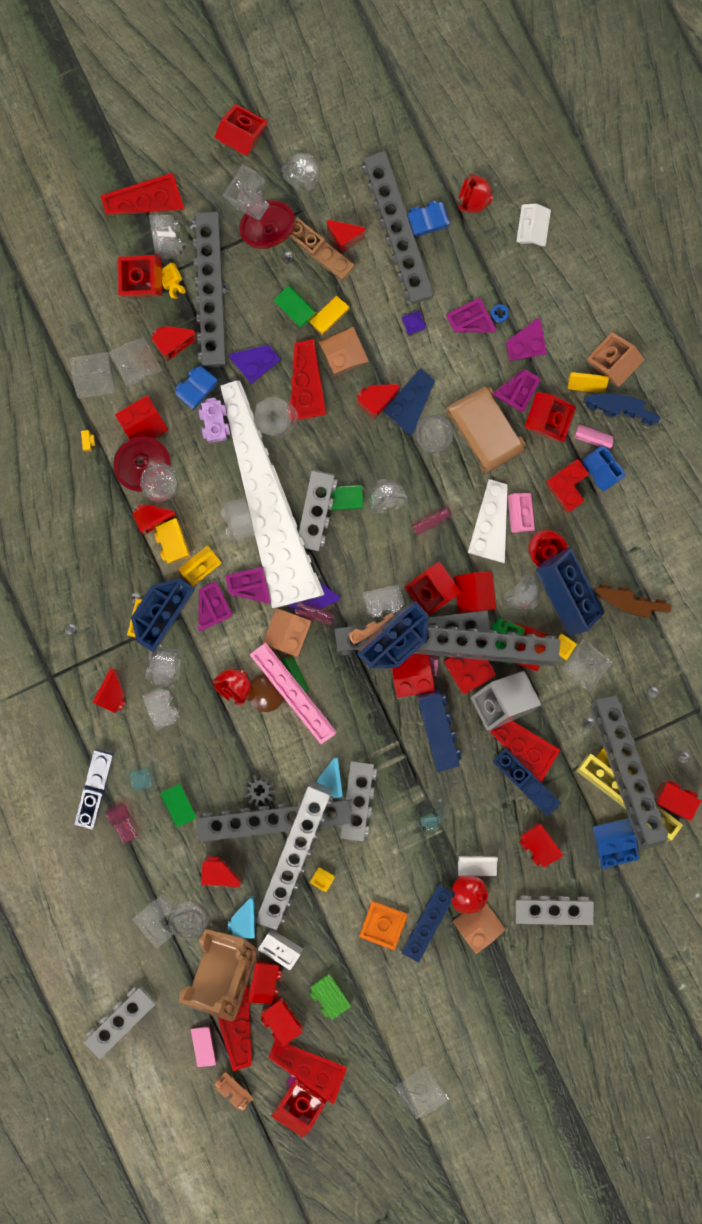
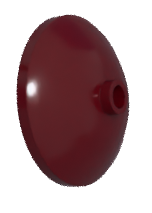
M270 200L258 203L251 207L242 217L239 225L240 235L243 241L253 248L268 249L284 242L293 232L295 216L292 209L283 202Z
M138 436L127 440L119 447L113 461V469L118 481L127 489L137 492L149 491L158 487L168 476L171 466L170 455L166 447L157 439L148 436ZM139 457L143 458L141 462H137Z

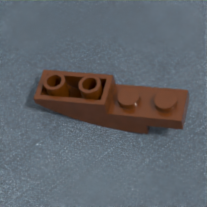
M599 584V588H594V593L603 601L631 615L650 618L651 611L671 612V604H667V600L655 599V602H648V598L636 597V600H633L634 592H629L630 588L618 587V590L610 589L611 586Z

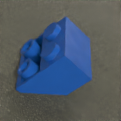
M629 818L592 827L602 869L639 860L637 840Z

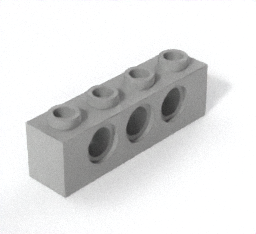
M316 470L311 471L299 529V537H302L305 544L303 547L306 549L319 551L320 547H324L326 536L323 535V530L328 528L330 517H326L327 511L332 509L334 498H330L331 491L336 490L338 481L334 479L335 474ZM324 487L327 491L326 496L319 497L316 494V489ZM314 506H320L323 509V513L320 516L313 514L312 508ZM312 524L317 525L319 532L311 534L308 531V527Z
M351 761L346 800L351 799L353 816L359 815L362 818V823L359 826H354L352 823L342 825V839L364 841V837L368 838L369 826H366V819L371 818L372 807H368L369 799H373L374 788H371V782L376 780L377 769L373 768L374 764ZM359 777L367 779V785L363 788L356 785V780ZM356 796L364 798L365 803L363 806L357 807L354 805L353 800Z
M521 895L519 899H515L514 922L516 924L593 925L594 902L589 900V897H577V900H570L568 896H558V900H551L550 896H539V899H531V896ZM535 904L539 905V913L536 915L530 914V907ZM552 905L559 907V912L556 915L549 913V908ZM576 905L578 913L573 916L569 915V907Z
M142 986L138 989L134 987L127 994L129 998L124 1003L119 1001L112 1008L115 1012L110 1017L106 1014L99 1021L101 1025L96 1030L92 1028L85 1035L87 1039L84 1044L99 1059L157 1003ZM136 1003L138 1011L131 1012L128 1009V1004ZM116 1016L124 1019L122 1026L115 1024L114 1018ZM107 1030L110 1033V1038L103 1039L100 1032Z

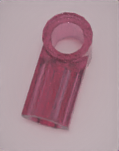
M123 803L105 811L109 822L115 827L123 844L138 837L129 819L130 815Z

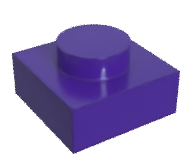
M420 311L401 317L408 336L426 330Z

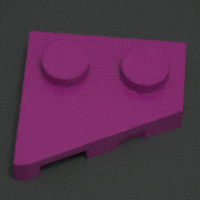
M480 298L446 314V318L454 333L496 332V328Z
M540 318L534 320L506 342L509 362L547 355Z
M522 369L495 390L492 395L519 412H524L541 379L528 370Z
M263 567L225 575L230 595L267 604L271 603Z
M217 582L199 589V632L233 616Z

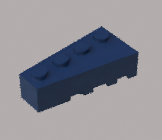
M435 685V692L418 694L416 698L419 702V710L424 721V728L429 739L437 772L460 766L458 760L462 758L459 748L455 749L454 742L457 739L454 730L450 731L449 724L452 723L450 713L445 712L444 706L447 705L445 695H441L437 685Z

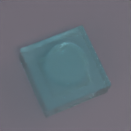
M148 768L129 773L134 792L153 787Z
M440 816L420 818L421 826H426V830L435 829L438 824H441Z

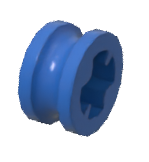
M498 304L493 307L491 318L497 323L504 322L508 317V309L506 306ZM497 309H501L505 316L502 315V318H498V315H495L494 312H497Z

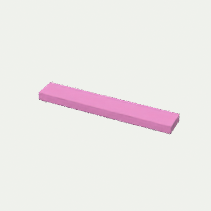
M266 642L250 653L253 660L320 744L337 733Z

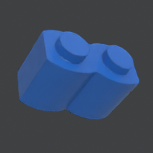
M432 201L425 208L414 207L407 213L414 238L447 228L450 225L443 202Z
M201 365L198 368L194 367L188 373V380L185 383L181 381L175 389L177 391L175 393L176 397L193 411L218 383V380Z
M604 445L582 460L586 471L593 476L596 485L603 491H606L625 477L622 467L614 461L611 452Z

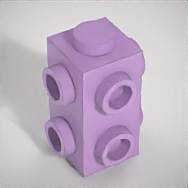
M216 398L206 399L205 403H201L202 408L199 409L200 420H204L205 427L202 428L203 439H207L208 443L227 440V435H230L229 425L224 423L223 417L227 416L226 407L221 405V401H217Z

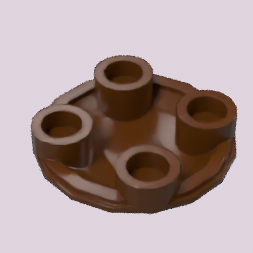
M265 674L255 677L250 682L251 693L248 701L253 708L260 712H270L281 706L284 697Z

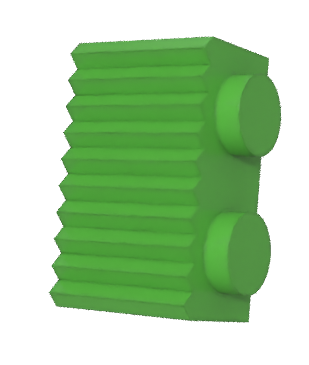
M330 973L310 986L312 991L309 994L315 1002L319 1000L323 1006L320 1010L326 1018L330 1017L333 1020L351 1007V1004Z

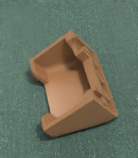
M485 386L446 407L445 412L450 419L454 420V425L458 427L474 453L477 462L480 461V469L484 475H487L523 453L526 444L521 436H516L495 402V396L492 395L493 390L490 387L487 389Z
M204 929L203 934L199 938V945L204 951L192 987L186 986L181 990L179 1003L213 1016L233 1021L237 1016L257 958V949L246 939Z

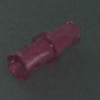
M444 507L432 515H426L425 519L413 524L412 528L418 536L430 528H436L437 524L451 518L450 513Z
M301 602L296 606L303 610L295 609V613L309 618L310 621H319L328 626H331L333 621L327 618L334 619V614L322 611L317 606L311 607Z

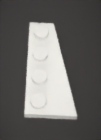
M488 480L469 546V554L505 563L507 484Z

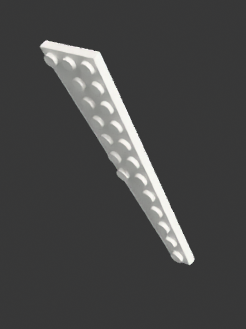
M234 381L221 385L272 608L323 596L322 587L316 573L312 570L311 559L303 547L305 545L303 539L299 537L297 524L292 516L285 493L275 468L271 465L268 458V450L264 448L261 432L257 430L255 425V417L250 409L240 381Z

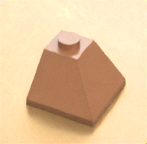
M354 327L319 342L334 377L369 362Z
M487 903L479 912L474 914L462 913L452 920L475 954L491 944L506 930Z

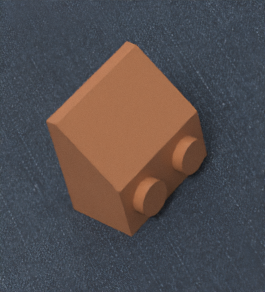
M611 332L586 360L602 376H608V381L619 387L645 359L634 345Z
M276 608L263 644L266 642L269 647L299 657L312 621Z

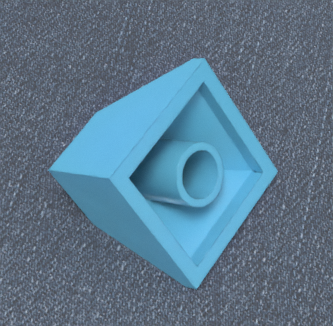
M334 758L317 779V783L332 788L330 795L333 798L343 797L338 758Z
M250 896L231 917V921H228V933H232V936L255 938L254 896Z

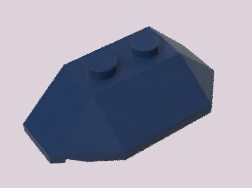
M179 578L152 585L131 616L137 643L154 652L184 610L195 588Z
M414 601L399 610L371 635L357 654L370 668H398L426 642L429 615Z

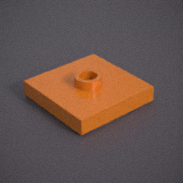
M372 901L359 938L395 951L408 914Z

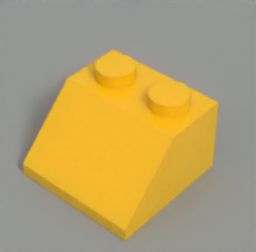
M177 519L170 520L156 527L157 532H154L157 544L161 543L163 550L160 551L163 562L167 561V564L170 565L191 558Z

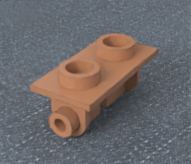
M226 1072L214 1084L215 1090L225 1098L229 1094L232 1096L228 1101L237 1110L243 1111L254 1099L247 1090L243 1089Z

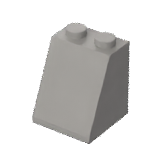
M525 671L493 681L470 697L487 732L522 717L541 706Z

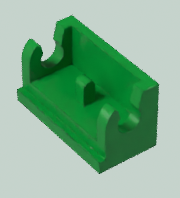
M287 286L274 300L300 328L305 326L318 313L291 286Z
M181 784L159 793L175 828L196 819Z

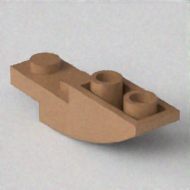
M299 218L295 219V227L289 237L321 266L344 281L355 269V265L330 246L324 238Z

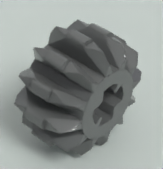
M264 774L260 775V780L257 779L256 775H253L254 783L250 779L246 780L251 787H243L244 790H250L249 793L244 794V797L251 795L252 798L248 802L251 804L256 799L255 806L257 807L260 800H262L264 806L267 805L265 798L269 801L273 800L268 794H276V791L270 790V788L275 786V783L267 784L271 780L270 777L263 781ZM262 785V789L265 788V793L263 792L259 796L254 789Z

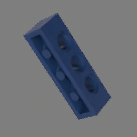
M437 884L402 948V954L419 963L452 903V897H455V892Z

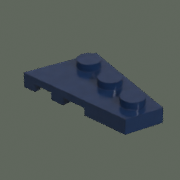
M420 368L383 410V413L411 437L435 380Z

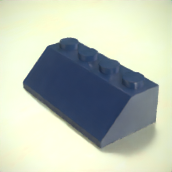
M571 547L545 560L536 569L538 578L541 580L569 636L587 632L604 614Z

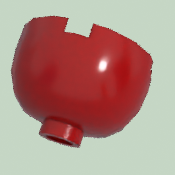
M469 174L471 178H466L461 187L459 199H462V205L458 204V207L464 212L479 213L487 205L491 204L493 194H491V187L485 178Z
M540 530L531 537L528 544V553L531 560L539 567L545 560L567 549L568 546L564 538L556 531Z
M226 669L220 672L212 681V683H216L214 685L215 690L226 700L230 698L235 700L233 704L243 705L251 693V683L247 678L248 674L242 669Z
M461 875L455 881L452 891H455V898L452 897V904L455 910L464 914H474L481 911L488 900L486 884L480 878L471 875Z

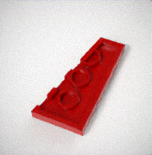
M173 173L100 196L106 215L185 210Z
M313 339L294 344L289 422L327 415L316 346Z
M513 721L489 731L540 782H542L560 752V749Z
M249 985L246 987L236 1018L233 1021L217 1017L232 1071L252 1066L248 1002Z
M274 1041L268 1059L334 1105L347 1067L289 1044L283 1046L281 1043L277 1044Z

